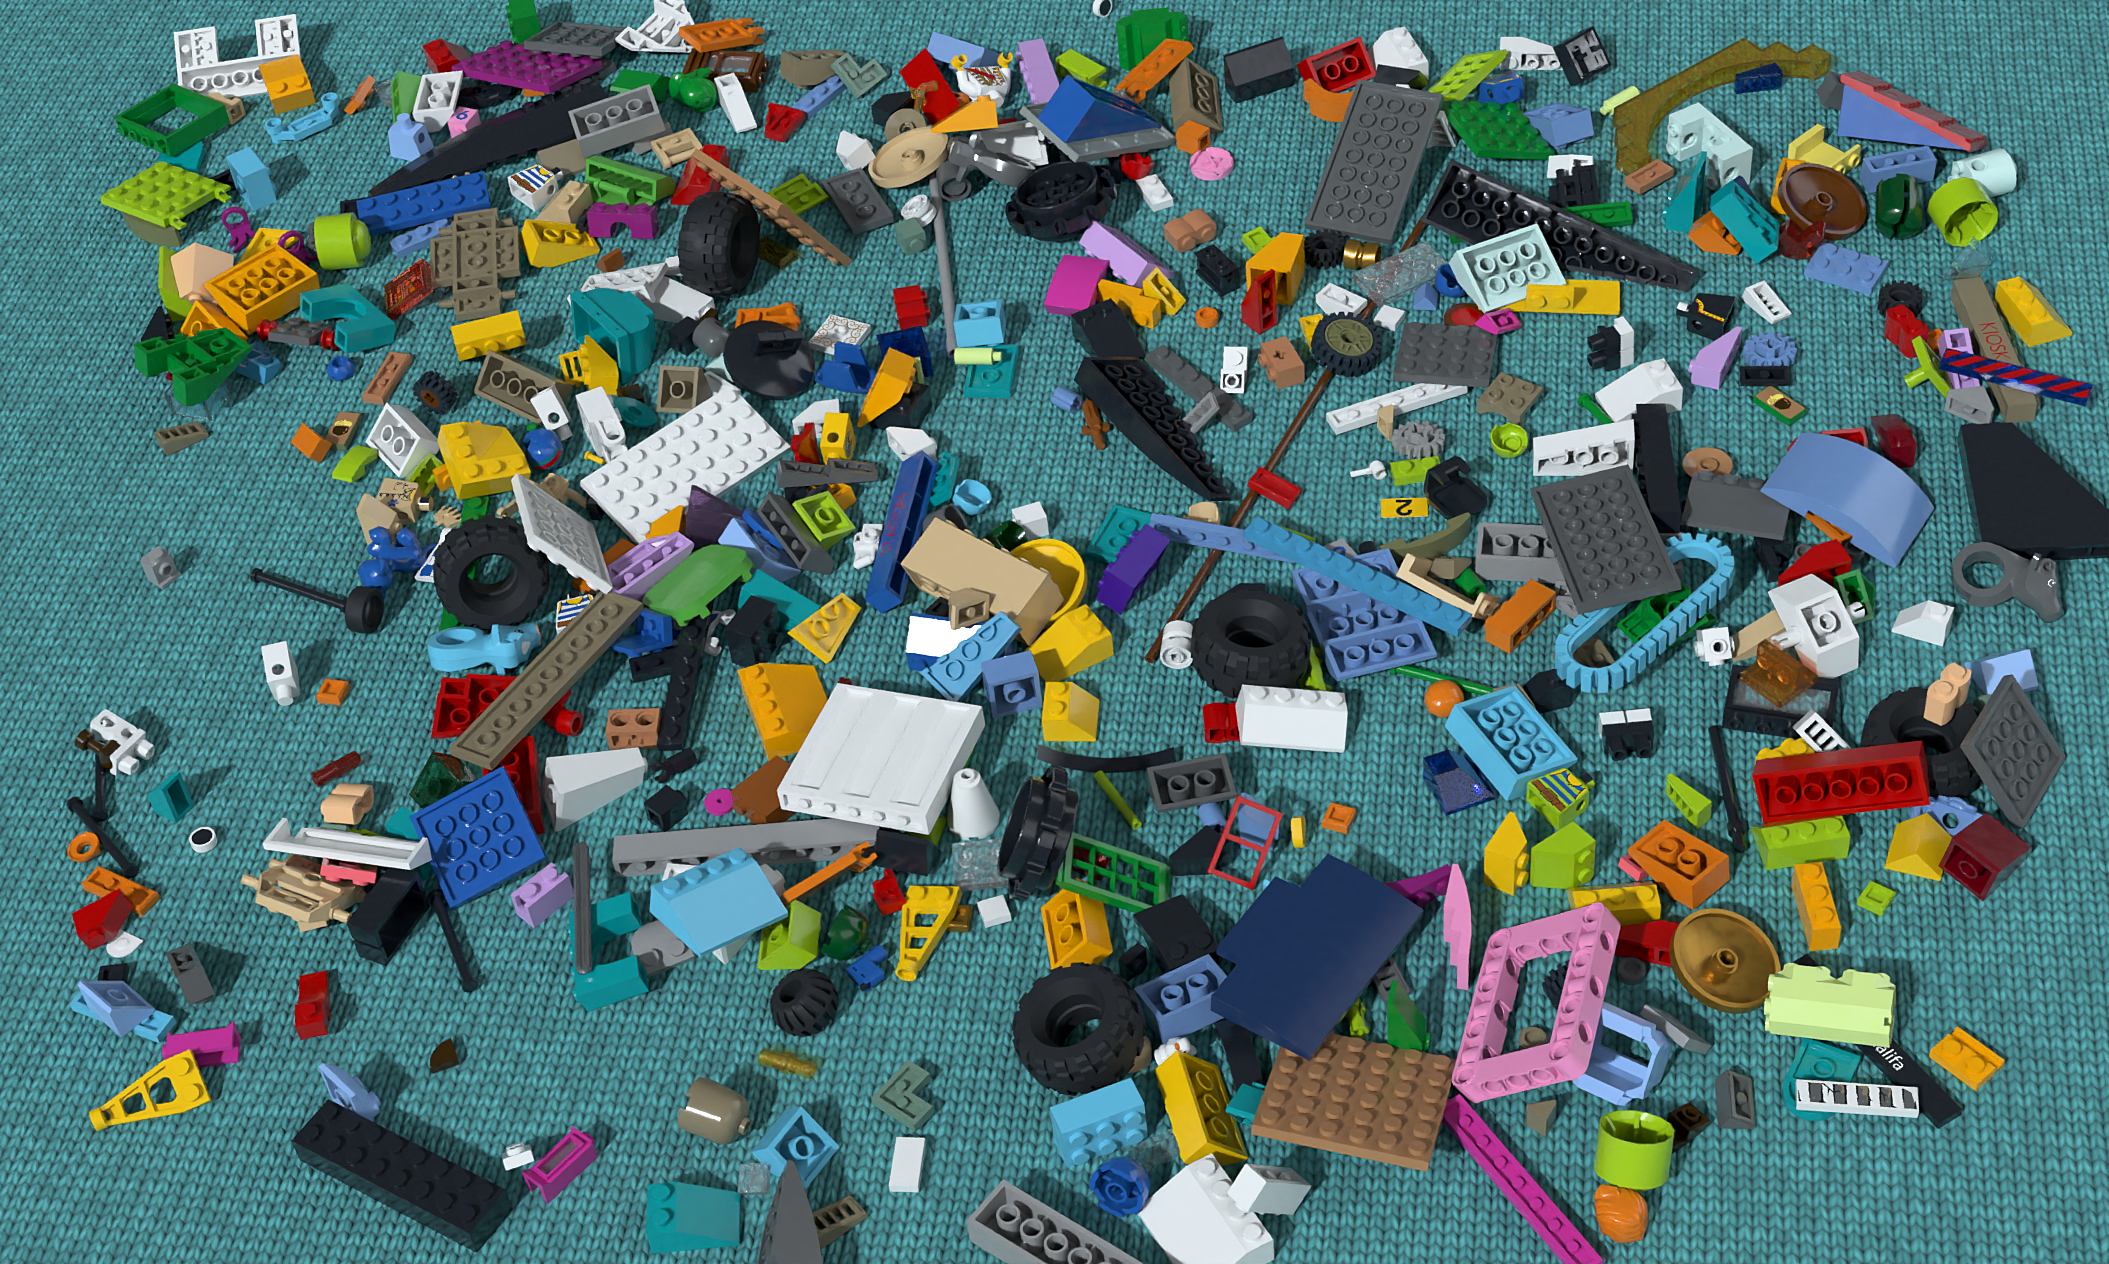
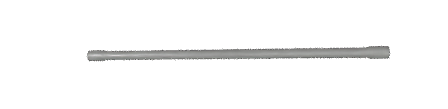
M936 169L928 176L931 203L937 210L933 221L946 329V348L948 357L954 359L955 348H958L953 323L955 307L942 197L938 192Z

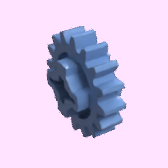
M1761 331L1758 337L1751 335V339L1745 341L1743 349L1745 363L1750 362V366L1789 367V364H1794L1797 348H1795V342H1789V336L1781 337V332L1775 335L1772 331H1769L1765 335Z

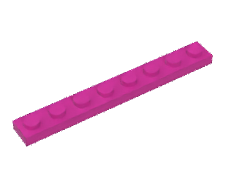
M1458 1094L1448 1100L1442 1119L1443 1124L1563 1264H1603L1604 1260L1464 1098Z

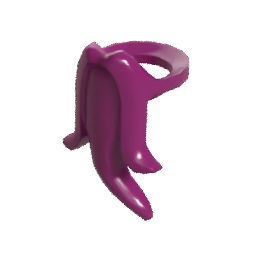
M233 206L224 210L221 220L222 224L230 231L232 239L228 245L235 246L233 249L235 254L246 246L247 237L253 238L256 232L251 231L247 212L243 208ZM231 213H239L243 216V220L240 223L230 225L226 221Z
M295 230L287 231L279 238L278 245L305 265H307V260L313 262L317 259V255H310L304 248V238L300 232ZM298 237L299 244L291 249L284 248L288 238Z

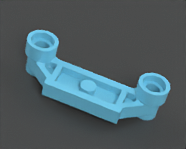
M333 92L324 94L321 97L322 109L287 125H283L279 118L267 120L265 127L267 133L271 136L272 142L278 144L284 140H303L307 136L323 131L333 125V119L340 115L337 94Z

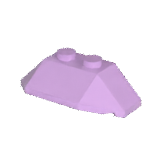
M678 531L671 533V535H662L644 540L607 566L613 586L610 591L642 602L645 594L656 583L690 556L694 543Z

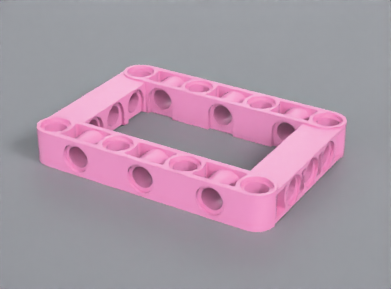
M1596 902L1589 906L1514 927L1500 929L1489 938L1452 1075L1453 1085L1471 1103H1479L1484 1100L1559 1082L1575 1080L1581 1077L1587 1070L1620 931L1619 921L1603 903ZM1572 950L1550 1043L1501 1055L1507 1032L1506 1024L1509 1012L1513 1009L1519 985L1517 981L1521 967H1523L1527 960L1538 957L1546 958L1549 954Z

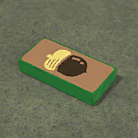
M1768 386L1753 396V403L1788 426L1806 415L1805 407L1773 386Z

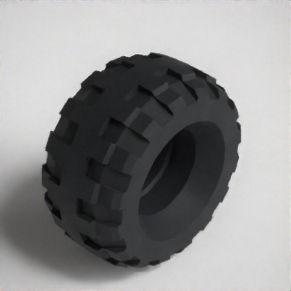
M712 191L697 196L690 203L683 217L678 238L679 270L683 275L682 278L686 285L705 295L716 297H731V295L739 294L748 286V282L754 275L755 266H757L760 249L758 214L750 201L745 200L738 194Z
M483 515V518L477 520L470 518L463 521L462 526L459 528H452L445 535L444 542L437 547L433 564V580L437 595L445 610L449 614L452 613L457 618V621L466 626L476 625L478 629L490 630V627L494 624L510 626V624L516 621L521 623L530 617L529 613L532 610L536 611L544 601L543 596L545 591H548L550 583V568L547 555L541 550L536 552L527 544L524 526L517 523L516 519L507 516L495 518V515ZM488 555H500L514 563L511 573L497 583L481 584L472 580L467 575L469 568L475 561Z
M1248 589L1237 590L1235 593L1227 592L1219 595L1217 600H1210L1200 611L1199 618H1195L1191 635L1193 666L1200 679L1205 680L1207 686L1212 690L1222 692L1223 696L1232 699L1238 698L1242 685L1292 689L1306 673L1311 651V631L1309 625L1301 615V611L1294 604L1290 605L1287 603V599L1279 595L1274 596L1262 590L1248 591Z
M1921 686L1909 687L1907 691L1897 690L1889 694L1885 699L1880 700L1870 710L1868 719H1865L1860 748L1922 741L1923 746L1941 752L1942 754L1940 755L1925 754L1928 765L1930 797L1933 798L1942 795L1963 799L1975 790L1978 782H1982V779L1960 747L1979 716V710L1973 704L1964 702L1963 705L1955 709L1952 719L1945 725L1940 726L1924 718L1928 689H1921Z
M1076 962L1071 963L1070 967L1063 968L1059 966L1054 968L1049 975L1044 978L1039 977L1032 983L1033 988L1028 993L1025 992L1018 1002L1020 1010L1014 1013L1012 1026L1014 1039L1012 1041L1022 1064L1040 1085L1048 1090L1053 1089L1059 1094L1076 1096L1078 1092L1088 1094L1104 1086L1115 1084L1123 1073H1129L1134 1067L1135 1057L1140 1056L1143 1050L1147 1024L1139 999L1130 985L1119 974H1114L1110 968L1102 965ZM1094 1019L1101 1020L1095 1031L1086 1039L1077 1044L1064 1047L1067 1036L1079 1024Z

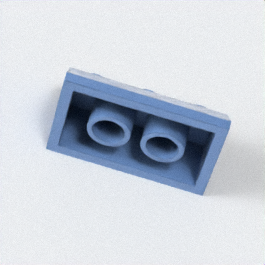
M937 32L932 33L927 51L937 65L943 66L944 63L950 64V69L958 71L952 67L951 60L955 55H958L959 58L961 54H965L967 57V62L963 65V68L999 65L997 58L1000 54Z

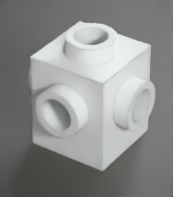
M1728 627L1696 630L1698 641H1695L1694 648L1696 656L1700 657V661L1708 662L1709 666L1725 664L1724 659L1732 658L1731 652H1734V641L1732 637H1729Z

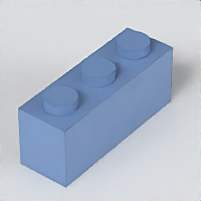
M1929 146L1863 158L1860 180L1868 193L1876 192L1877 185L1882 179L1884 182L1889 178L1896 177L1897 173L1911 175L1916 178L1917 183L1933 181L1937 159Z

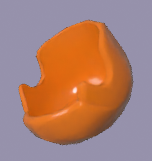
M1449 680L1434 682L1429 686L1424 696V703L1428 712L1440 718H1448L1453 706L1464 702L1461 688Z

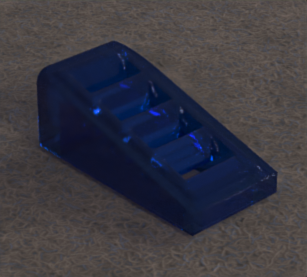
M1776 63L1738 73L1735 77L1734 92L1742 94L1780 89L1782 87L1783 71Z

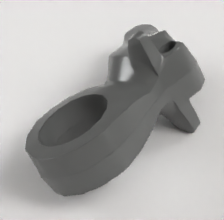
M974 130L971 137L954 134L950 137L947 145V151L949 152L948 160L960 167L956 177V181L962 183L971 171L979 170L996 181L1017 188L1024 178L1035 171L1033 165L1022 159L988 150L983 140L980 139L981 132L979 130Z
M1989 542L1970 544L1961 549L1955 557L1951 569L1954 589L1963 600L1969 603L1968 605L1991 607L2014 597L2020 603L2035 611L2040 620L2045 623L2055 622L2062 615V607L2058 598L2056 562L2052 559H2041V554L2035 552L2032 559L2028 560ZM1986 561L1998 566L2003 573V578L1997 585L1991 588L1980 589L1967 583L1963 577V571L1974 562Z

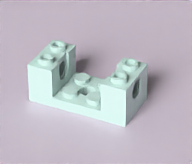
M1699 102L1669 114L1666 144L1668 153L1673 155L1678 161H1683L1702 151H1707L1709 174H1707L1706 183L1709 189L1716 192L1739 175L1745 179L1747 184H1750L1753 148Z

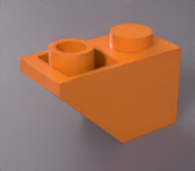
M1711 210L1693 223L1687 235L1699 248L1706 252L1737 255L1742 247Z

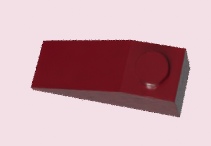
M1896 414L1871 416V422L1884 458L1898 468L1913 467L1917 445L1911 429Z

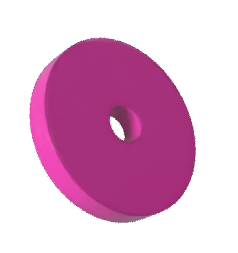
M716 789L710 792L704 800L706 810L712 815H725L733 810V800L728 789Z

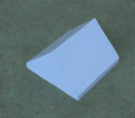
M2012 649L1965 662V667L1971 670L1972 678L1984 695H1992L2002 677L2013 674L2024 693L2038 689L2039 685L2030 649Z
M80 981L78 984L89 1009L120 1037H123L152 1015L155 1010L124 981Z

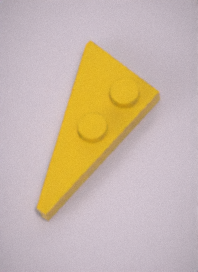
M259 228L238 264L274 243L278 244L279 238L291 230ZM298 237L288 238L284 248L286 249L298 241Z

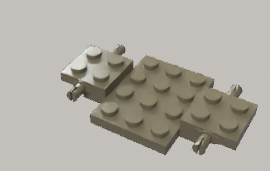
M497 208L454 214V221H452L451 227L438 228L440 237L430 239V279L432 289L453 286L452 299L439 300L440 310L454 307L457 322L500 315L503 300L516 299L515 289L502 291L499 279L521 276L518 226H514L513 217L500 219Z

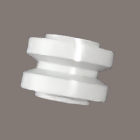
M923 194L910 199L901 211L905 220L915 217L921 227L929 224L937 213L934 205Z

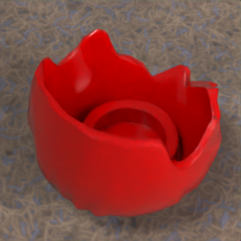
M1125 153L1120 159L1122 173L1128 179L1134 181L1149 176L1154 166V161L1151 164L1150 156L1143 158L1140 153H1127V155Z

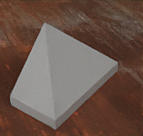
M1210 391L1182 419L1186 421L1193 435L1215 419L1220 409L1215 394Z

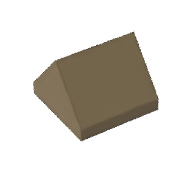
M1556 1100L1526 1105L1527 1126L1546 1137L1556 1121Z

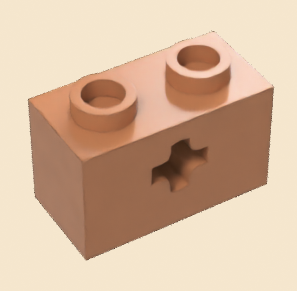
M1287 336L1260 343L1259 364L1262 368L1265 367L1269 381L1274 382L1278 390L1305 382L1304 364Z

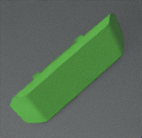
M596 178L594 182L590 180L584 182L589 184L593 204L596 202H605L606 204L627 203L628 205L646 203L651 206L655 202L634 195L632 188H624L606 182L601 178Z

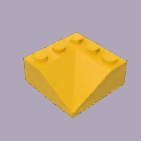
M471 422L441 425L437 442L458 500L512 491L514 489L511 479L516 473L526 479L530 478L531 471L525 455L506 427Z

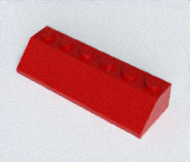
M1922 741L1756 760L1752 773L1763 823L1930 805L1928 765Z

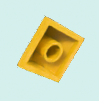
M1928 813L1898 823L1895 827L1884 868L1941 881L1943 869L1939 867V864L1952 837Z

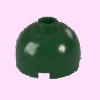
M845 904L828 932L827 936H829L828 939L830 940L828 944H823L821 954L838 961H848L853 959L859 951L865 953L871 938L867 936L869 926L864 915L855 908Z

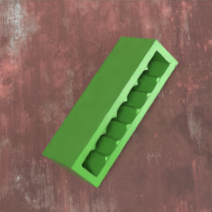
M600 155L586 158L585 179L594 182L596 178H601L606 182L624 188H632L634 195L653 201L669 196L676 190L675 182L671 177Z

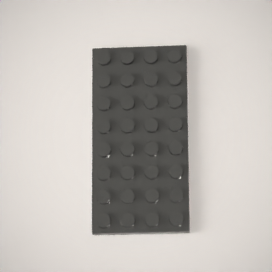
M1358 79L1307 215L1305 228L1320 230L1321 232H1324V229H1328L1329 233L1333 230L1335 234L1340 233L1342 236L1392 245L1444 100L1443 94Z
M1628 464L1530 488L1531 497L1578 614L1618 606L1635 600H1643L1681 589L1679 577Z

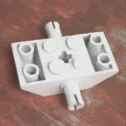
M1813 574L1768 591L1786 629V632L1772 636L1770 639L1771 645L1781 642L1773 647L1776 652H1781L1794 646L1807 674L1810 676L1834 679L1858 668L1859 635L1852 621L1865 616L1864 609L1855 612L1856 609L1862 607L1860 602L1844 607L1837 590Z

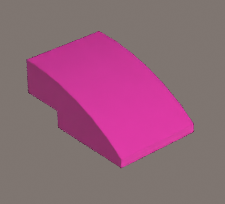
M1065 254L1057 266L1046 295L1044 306L1047 313L1071 316V314L1095 305V302L1098 303L1097 284L1101 279H1105L1109 264L1108 260Z

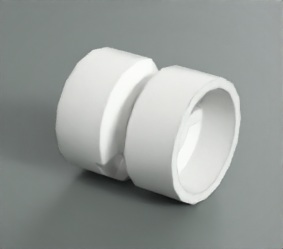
M1176 620L1169 622L1164 627L1160 660L1167 667L1183 669L1190 666L1193 662V658H1191L1193 626L1190 623Z

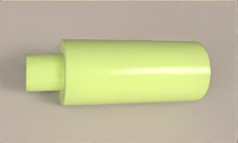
M1630 86L1604 101V106L1600 108V112L1603 115H1613L1640 99L1638 89L1635 86Z
M955 348L954 359L955 364L993 365L994 361H1002V352H994L993 348Z

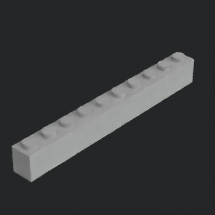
M831 818L614 836L612 861L618 878L664 874L667 863L700 865L738 847L751 856L759 866L763 864L781 865L838 860L851 852L854 847L868 841L870 846L864 850L865 852L861 856L869 858L874 852L876 854L877 829L882 830V827Z

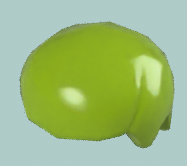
M1510 422L1502 426L1495 425L1490 433L1492 449L1502 458L1518 457L1527 449V432L1519 425Z

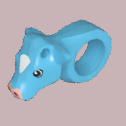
M524 623L519 626L494 624L490 634H486L484 631L474 627H453L439 631L429 637L427 649L431 666L436 670L451 672L490 663L496 668L498 676H506V668H514L519 663L527 661L531 650L541 645V634L538 625L534 623Z

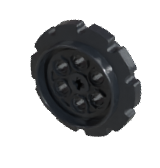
M1072 160L1056 162L1032 172L1020 182L1017 189L1010 196L1012 201L1008 202L1005 206V214L1013 231L1022 236H1031L1040 241L1066 240L1085 233L1092 219L1100 222L1106 212L1112 207V200L1117 198L1118 191L1114 177L1110 176L1109 171L1103 167L1092 166L1087 162H1074Z
M1051 764L1041 779L1029 776L1016 797L1004 831L997 862L998 875L1008 879L1009 898L1025 902L1035 888L1047 890L1061 867L1070 842L1078 809V793L1076 790L1067 788L1068 772L1065 768Z

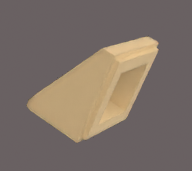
M1393 404L1379 408L1377 411V428L1388 441H1391L1394 423Z

